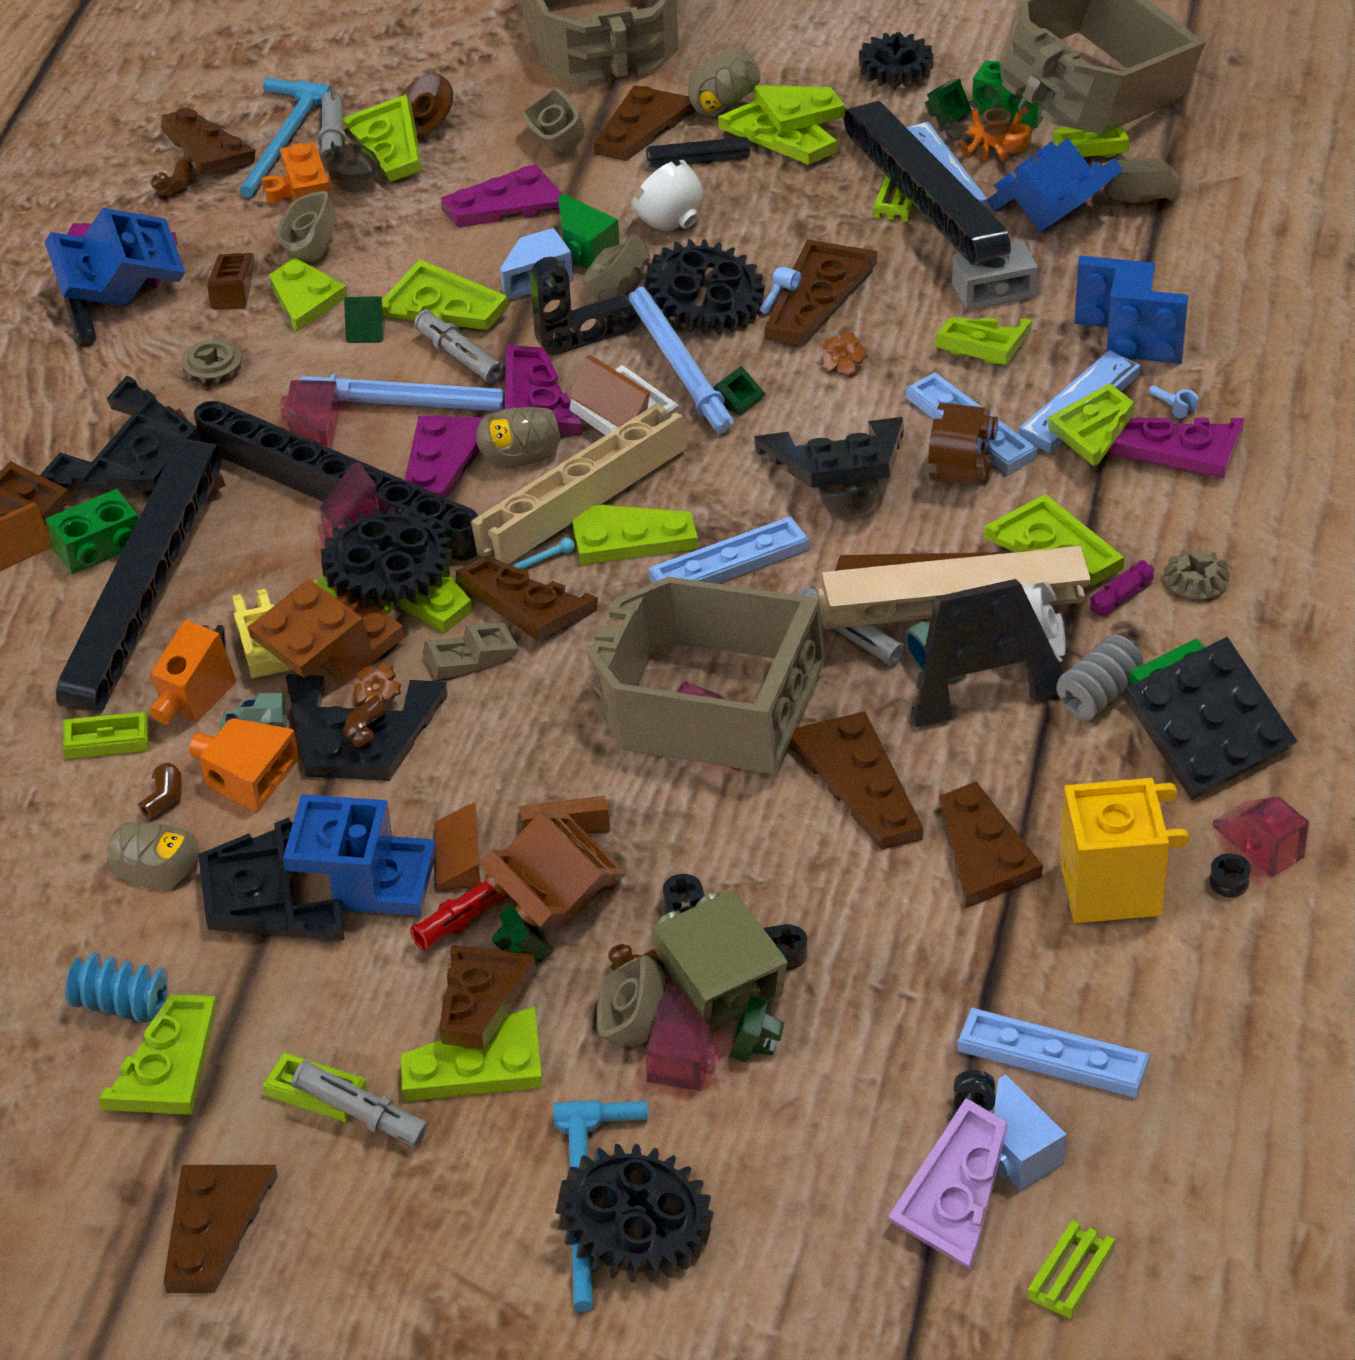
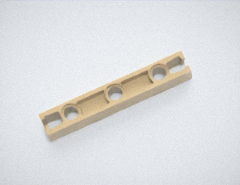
M654 404L473 519L471 525L477 554L482 557L490 556L494 549L496 560L510 564L570 525L573 519L595 504L601 505L687 449L683 415L675 412L670 415L671 418L665 421L666 409L658 404Z
M1081 546L822 572L820 578L821 588L817 591V598H819L824 628L834 629L929 619L932 615L935 596L1017 579L1022 586L1047 581L1057 598V601L1050 602L1051 606L1081 603L1085 598L1083 587H1088L1091 579Z

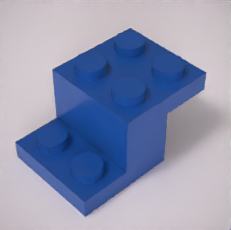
M1069 138L1057 146L1051 141L1035 153L1038 160H1035L1031 155L1013 171L1016 175L1015 177L1010 172L993 186L997 192L990 196L987 202L995 212L1015 198L1039 232H1042L1080 206L1123 171L1115 158L1103 167L1099 162L1090 167Z
M102 208L83 237L50 232L44 241L63 297L128 306L147 277L179 282L186 273L166 218Z
M1080 255L1077 272L1074 324L1108 327L1106 353L1110 350L1130 359L1182 364L1189 295L1153 291L1155 263Z
M301 794L283 861L285 871L329 874L332 898L339 899L340 910L421 916L437 850L435 839L392 836L387 800Z

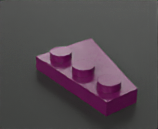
M534 164L441 197L442 210L457 227L499 222L503 219L504 215L523 213L524 218L537 216V210L556 208V213H559L558 197L563 193Z
M506 345L504 409L521 407L550 409L555 414L559 434L580 436L582 423L578 415L574 416L570 410L571 401L567 393L562 392L558 384V375L545 349L541 347Z
M438 415L418 416L405 480L447 498L462 478V469L470 459H475L480 452L476 440V430L483 418Z
M1131 418L1110 447V454L1225 478L1243 432L1245 418H1230V424H1210L1209 418H1194V424H1173L1169 418Z

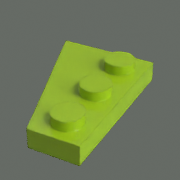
M170 994L143 1033L144 1041L133 1057L127 1056L120 1066L121 1074L111 1088L106 1086L99 1096L100 1109L107 1111L192 1115L217 1012L216 997Z
M535 1006L507 1015L485 1049H467L462 1046L442 1044L441 1040L402 1053L401 1072L404 1102L543 1088Z

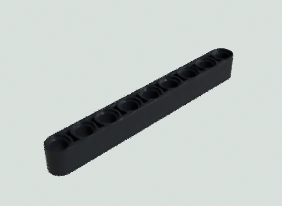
M875 101L845 109L844 125L852 141L971 265L981 264L1010 255L1011 244L1005 227L882 102Z
M207 401L195 408L194 419L201 437L200 441L221 445L223 459L358 517L357 513L359 512L367 517L372 516L373 508H377L381 514H387L390 507H394L395 514H401L406 508H410L411 517L424 512L426 522L436 519L438 528L445 527L447 538H451L453 559L468 560L478 555L471 521L477 518L478 514L473 509L223 402Z
M183 438L179 439L59 677L56 688V702L58 706L99 714L105 709L217 479L223 458L221 445Z

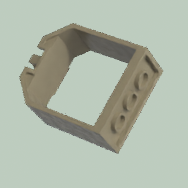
M518 0L547 73L584 85L605 83L603 75L605 73L613 72L616 78L628 76V69L633 68L638 77L655 74L678 50L677 0H649L652 6L649 8L637 9V7L615 10L590 15V18L573 20L553 14L547 9V6L579 0Z
M1020 0L999 57L1002 86L1014 95L1024 92L1022 97L1031 104L1037 102L1043 104L1046 108L1042 109L1040 115L1052 124L1103 134L1183 100L1206 42L1148 0ZM1080 33L1127 69L1118 71L1090 65L1080 58V53L1061 39Z
M666 577L615 598L609 610V617L623 620L620 627L599 626L594 636L595 640L587 654L588 660L597 671L592 684L601 698L597 707L598 716L621 748L628 751L776 774L826 661L819 598L675 577ZM677 644L775 658L754 704L637 686L650 655Z

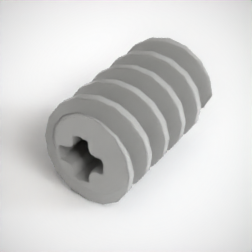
M1116 634L1107 636L1101 644L1096 645L1090 653L1084 655L1079 662L1075 663L1069 671L1064 672L1058 679L1056 690L1064 707L1077 719L1085 722L1091 721L1097 712L1103 711L1107 703L1113 702L1118 694H1122L1126 687H1128L1129 673L1131 670L1143 665V656L1138 648L1127 638Z

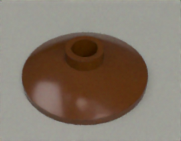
M427 74L417 78L401 94V96L406 94L411 103L417 137L425 136L439 127L449 114L453 103L452 85L445 77L439 74Z

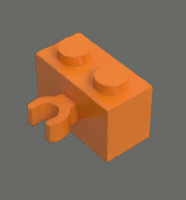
M315 142L297 143L290 147L280 148L284 177L270 175L262 178L263 191L266 192L267 203L280 202L285 197H289L292 204L301 196L319 191H326L331 197L329 181Z

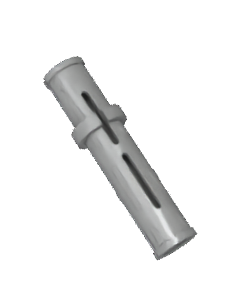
M329 91L321 98L322 129L319 131L318 143L321 147L320 158L323 165L329 167L330 159H333L334 168L343 162L342 148L346 143V134L342 128L343 97L338 92H335L334 100H331V91Z
M428 309L421 311L416 316L414 328L431 339L436 349L443 353L448 352L462 362V364L484 378L489 384H495L502 378L505 366L464 337L456 325L445 323ZM441 333H444V334L447 335L449 338H451L452 341H451V342L448 341L446 338H444V337H443L442 335H440V334H441ZM466 352H470L472 355L478 358V360L475 361L473 358L467 355Z
M806 585L798 595L817 598L818 590L812 585ZM874 625L826 629L830 632H839L859 647L884 661L889 667L896 666L902 660L906 651L905 644L896 641Z
M304 1059L292 1078V1087L298 1088L330 1106L367 1124L368 1130L374 1133L381 1131L409 1145L413 1149L418 1147L428 1128L427 1121L394 1106L392 1099L386 1096L378 1098L348 1081L319 1068L308 1060Z

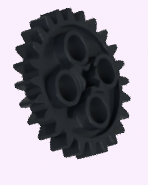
M688 239L686 247H683L678 242H674L673 250L663 247L661 255H653L652 263L648 264L644 288L647 289V292H649L659 309H663L662 313L666 319L670 317L675 318V327L686 323L688 324V332H692L695 327H701L703 335H707L709 328H714L718 335H722L723 327L736 332L737 324L747 327L749 319H756L757 312L763 303L765 285L761 284L763 275L755 273L757 265H746L747 255L734 256V247L727 251L721 250V242L716 243L714 247H709L706 239H703L701 246H696L691 239ZM713 268L701 306H697L698 295L701 293L707 269Z
M390 507L387 514H381L377 508H373L372 516L370 517L359 512L357 513V522L344 519V529L334 527L332 529L333 538L324 539L325 548L321 549V565L323 577H326L327 586L329 588L335 587L336 596L338 597L347 594L348 603L350 604L361 598L363 608L370 606L373 601L378 602L380 609H384L387 602L393 601L397 608H401L402 599L406 598L415 604L417 603V594L420 593L430 597V586L441 588L443 586L442 578L450 576L449 567L453 566L451 538H447L445 527L438 528L436 519L426 522L424 512L411 517L410 508H406L401 514H395L394 507Z
M615 1144L613 1155L611 1156L601 1148H597L594 1160L583 1155L580 1159L579 1168L572 1166L569 1168L567 1179L562 1180L555 1213L560 1215L557 1225L558 1229L567 1231L564 1243L566 1245L579 1244L576 1254L578 1259L589 1255L594 1257L592 1265L594 1271L601 1268L604 1264L610 1266V1278L613 1279L619 1274L620 1270L627 1271L628 1278L633 1283L637 1278L638 1272H644L650 1282H655L658 1270H661L669 1278L673 1277L676 1265L687 1270L692 1257L699 1259L704 1244L707 1245L712 1228L710 1225L714 1215L713 1211L708 1210L711 1196L701 1194L704 1182L702 1180L689 1181L692 1170L690 1166L679 1170L675 1169L676 1157L672 1155L663 1162L658 1159V1148H654L648 1156L642 1155L639 1144H634L631 1154H625L623 1148L619 1144Z

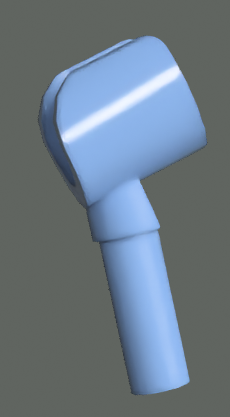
M787 267L777 268L773 274L774 285L759 310L768 314L783 288L793 291L798 287L801 273Z
M1154 385L1149 388V394L1173 406L1172 413L1178 419L1186 417L1188 410H1196L1198 395L1192 390L1182 389L1175 395Z

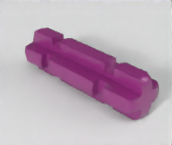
M1145 560L1136 562L1129 570L1124 571L1104 586V589H1100L1090 597V609L1092 612H1096L1099 616L1109 614L1115 607L1121 605L1154 579V567L1148 565Z

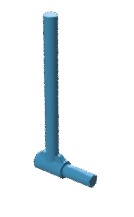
M265 78L263 83L264 91L294 96L298 103L240 187L241 195L246 198L252 197L262 182V178L266 176L279 157L280 148H285L313 104L320 105L322 96L331 91L332 100V86L301 80L291 82Z
M600 1100L553 1103L554 1127L564 1134H569L570 1167L579 1168L581 1157L583 1155L588 1157L587 1132H593L596 1128L602 1126L601 1122L648 1120L647 1101L600 1103ZM579 1244L572 1245L574 1309L578 1312H588L593 1309L592 1256L589 1255L578 1259L576 1254Z

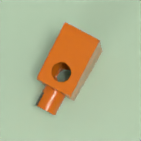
M187 619L184 620L152 669L151 678L159 697L148 711L157 722L163 725H169L177 714L191 721H198L235 684L236 678L218 632Z
M236 718L228 720L215 737L201 732L196 733L189 746V754L200 759L206 786L256 813L260 811L299 760L294 730Z

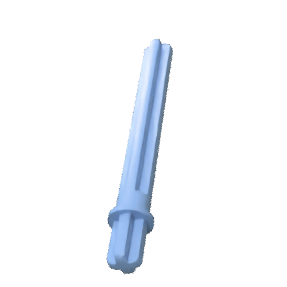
M638 287L635 292L630 293L629 301L696 403L695 410L700 416L706 417L717 433H725L727 429L733 427L734 420L723 405V395L719 391H715L709 384L649 292L644 287Z
M332 374L330 378L302 376L298 382V394L302 399L329 400L330 404L333 405L336 404V401L484 411H500L504 406L503 390L495 388L338 378L337 374Z

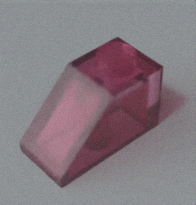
M291 380L288 395L281 398V417L288 420L289 431L332 449L340 414L337 382Z
M360 462L350 466L320 506L322 524L317 526V530L324 547V539L333 538L332 529L334 527L344 529V519L357 522V513L361 512L370 517L372 516L373 508L379 510L376 485Z
M1279 796L1245 801L1213 820L1212 827L1271 877L1300 861L1305 856L1309 821Z
M667 983L645 1052L647 1082L701 1091L706 1073L713 1074L715 1071L718 1047L711 1046L710 1025L676 984Z

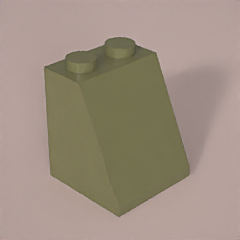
M734 889L721 895L719 892L708 894L697 902L696 907L683 913L679 911L670 912L661 917L656 922V925L652 927L651 944L701 1035L740 1017L750 996L768 1001V1003L782 997L787 961Z

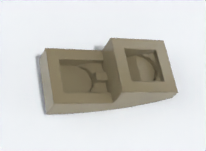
M504 622L466 625L463 638L425 640L422 654L437 680L467 675L497 665L517 655L518 646Z

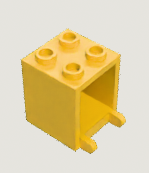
M1153 778L1064 785L1059 859L1074 923L1162 916L1169 848H1181L1190 841L1187 830H1166L1159 803L1170 802L1177 798L1178 793L1174 784H1154Z

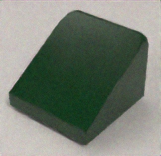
M382 296L345 297L346 341L348 343L382 342L385 330Z
M742 366L713 387L715 391H719L723 395V405L725 408L737 415L742 414L766 395Z

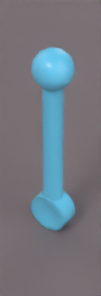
M564 538L560 541L559 545L512 566L524 569L561 552L571 553L574 550L575 544L572 539Z

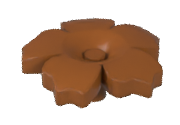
M844 332L841 339L834 336L827 339L823 345V349L827 352L823 355V367L829 373L837 369L840 375L850 377L856 374L854 363L862 364L863 360L868 357L866 347L859 345V340L854 333Z
M384 662L377 668L372 665L363 667L357 674L358 680L362 683H357L354 686L353 698H355L356 703L361 705L376 695L384 702L385 698L388 701H393L395 696L400 695L401 684L393 680L396 677V674L393 672L394 667Z

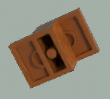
M311 579L306 580L247 627L250 637L303 678L320 666L344 685L356 677L363 667L371 665L405 637L403 626L371 603L367 608H363L361 598L350 604L348 603L347 594L335 598Z
M540 812L505 850H490L479 862L488 872L485 875L487 882L499 893L505 894L507 892L518 903L515 909L527 923L532 926L538 924L540 927L567 925L602 887H614L626 875L567 813Z

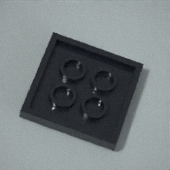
M1228 636L1126 687L1122 693L1126 702L1191 800L1292 748L1297 742V739Z

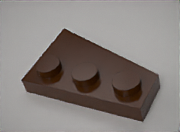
M634 85L595 140L594 154L628 161L653 143L654 135L664 128L671 130L678 125L679 117L685 113L691 116L696 112L689 101V96L655 90L648 86Z
M180 108L177 112L162 115L161 129L175 146L184 149V157L188 162H195V171L199 176L254 163L255 149L242 142L241 138L232 136L222 130L218 124L201 117L197 111L190 108Z
M484 556L456 570L455 582L459 587L537 641L597 611L598 597L584 593L581 598L565 592L566 585L551 581L548 585L529 579L528 571L488 556Z
M977 781L939 796L938 808L948 845L951 846L956 875L960 879L965 908L1042 877L1043 865Z
M451 945V967L448 968L447 995L443 999L439 1027L442 1044L462 1046L467 1049H485L535 972L534 955Z
M276 1165L181 1166L164 1276L166 1293H215L239 1249L238 1241L247 1224L249 1222L253 1223L260 1210L259 1202L267 1188L271 1189L278 1177Z

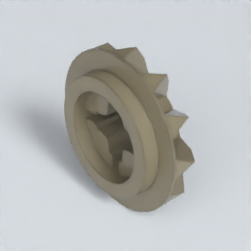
M206 340L188 348L182 356L181 363L183 372L188 374L191 381L200 379L204 385L213 380L220 383L222 378H233L234 372L241 369L242 356L239 348L231 342Z
M1200 548L1195 553L1182 549L1179 556H1170L1168 564L1164 568V580L1167 586L1175 593L1187 598L1206 599L1214 597L1223 592L1229 583L1230 572L1227 570V561L1217 559L1215 552L1203 554ZM1198 572H1204V578L1201 574L1199 575Z

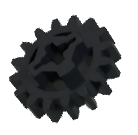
M896 32V34H892L890 37L889 34L883 33L882 39L873 36L871 37V42L863 43L862 50H859L860 73L867 74L868 81L877 79L878 86L889 83L891 88H896V86H901V83L905 87H910V81L921 83L922 76L929 77L930 69H933L932 46L925 45V39L923 38L914 40V34L904 37V34H901V32Z

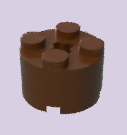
M940 402L937 410H944L942 419L933 420L929 443L928 463L936 464V473H929L930 480L979 486L982 479H991L994 458L988 455L990 440H996L998 417L990 416V410L987 407Z

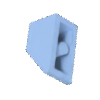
M554 228L521 237L500 268L502 294L506 295L508 300L531 294V269L538 260L544 257L552 256L557 258L567 270L569 282L573 281L571 251ZM549 274V279L546 280V282H547V284L549 285V287H553L552 284L550 283V274Z
M1007 1075L999 1078L994 1115L1007 1122L1008 1131L997 1174L1001 1178H1008L1021 1191L1064 1164L1066 1133Z

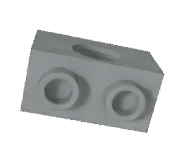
M1024 241L1011 243L1009 256L977 265H971L960 253L953 254L952 284L966 310L1037 297L1038 266Z

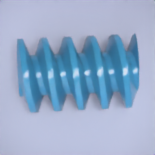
M91 953L85 964L81 957L76 958L71 964L65 988L66 1000L71 1007L84 1006L88 1011H98L100 1009L106 1015L117 1013L123 1019H131L133 1017L140 1023L151 1022L167 998V971L164 968H159L151 979L150 966L143 964L134 975L135 969L132 961H124L118 971L116 957H108L102 966L100 954Z

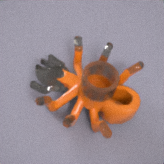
M1000 98L996 99L994 108L984 112L983 125L980 123L976 101L970 100L969 105L972 111L973 126L953 120L952 123L947 122L945 127V133L949 138L945 139V144L957 148L960 147L963 156L966 158L983 141V147L978 149L981 162L987 161L990 146L995 148L1000 160L1006 162L1009 154L1019 155L1024 153L1030 147L1032 141V128L1028 125L1020 124L1021 118L1029 111L1030 106L1028 104L1023 106L1016 113L1011 125V114L1008 110L1001 108L1002 100Z

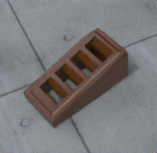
M254 253L219 254L217 256L207 283L212 309H238L246 307L254 267Z

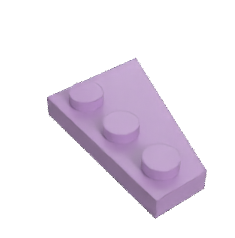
M966 1098L889 1214L890 1222L972 1271L1008 1131L1007 1122Z

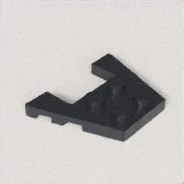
M126 376L107 397L112 410L132 415L92 462L59 452L40 476L64 488L153 490L179 439L199 441L201 437L195 425L170 406H163L157 401L153 393L147 389L145 391L138 387L136 380Z
M903 417L868 421L869 435L866 433H852L846 436V439L831 441L827 438H814L809 440L806 445L795 446L789 432L754 436L755 451L759 455L767 452L769 454V461L775 465L786 464L789 474L811 488L890 478L896 460V449H899L901 444L900 436L904 435Z
M1017 579L935 596L925 644L927 654L923 671L919 672L917 682L919 692L916 706H912L911 722L915 727L952 719L948 688L949 678L1027 661L1030 695L1035 700L1058 695L1056 690L1057 682L1064 672L1022 584Z
M287 674V689L306 777L390 781L413 748L414 738L420 729L426 728L433 719V710L438 703L443 704L447 699V682L410 680L403 710H388L385 715L368 725V728L374 733V738L363 747L356 748L350 738L346 739L344 735L346 718L356 708H343L340 706L321 707L325 692L324 676L307 675L303 678L300 675Z
M289 817L274 823L275 829L254 838L249 833L198 854L208 930L336 941L345 940L339 899L292 905L288 871H285L283 861L293 825Z

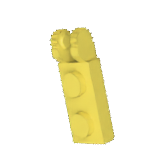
M266 589L257 590L256 601L258 608L246 609L245 600L241 594L232 596L235 623L251 679L292 670L250 637L247 628L274 606V604H270Z

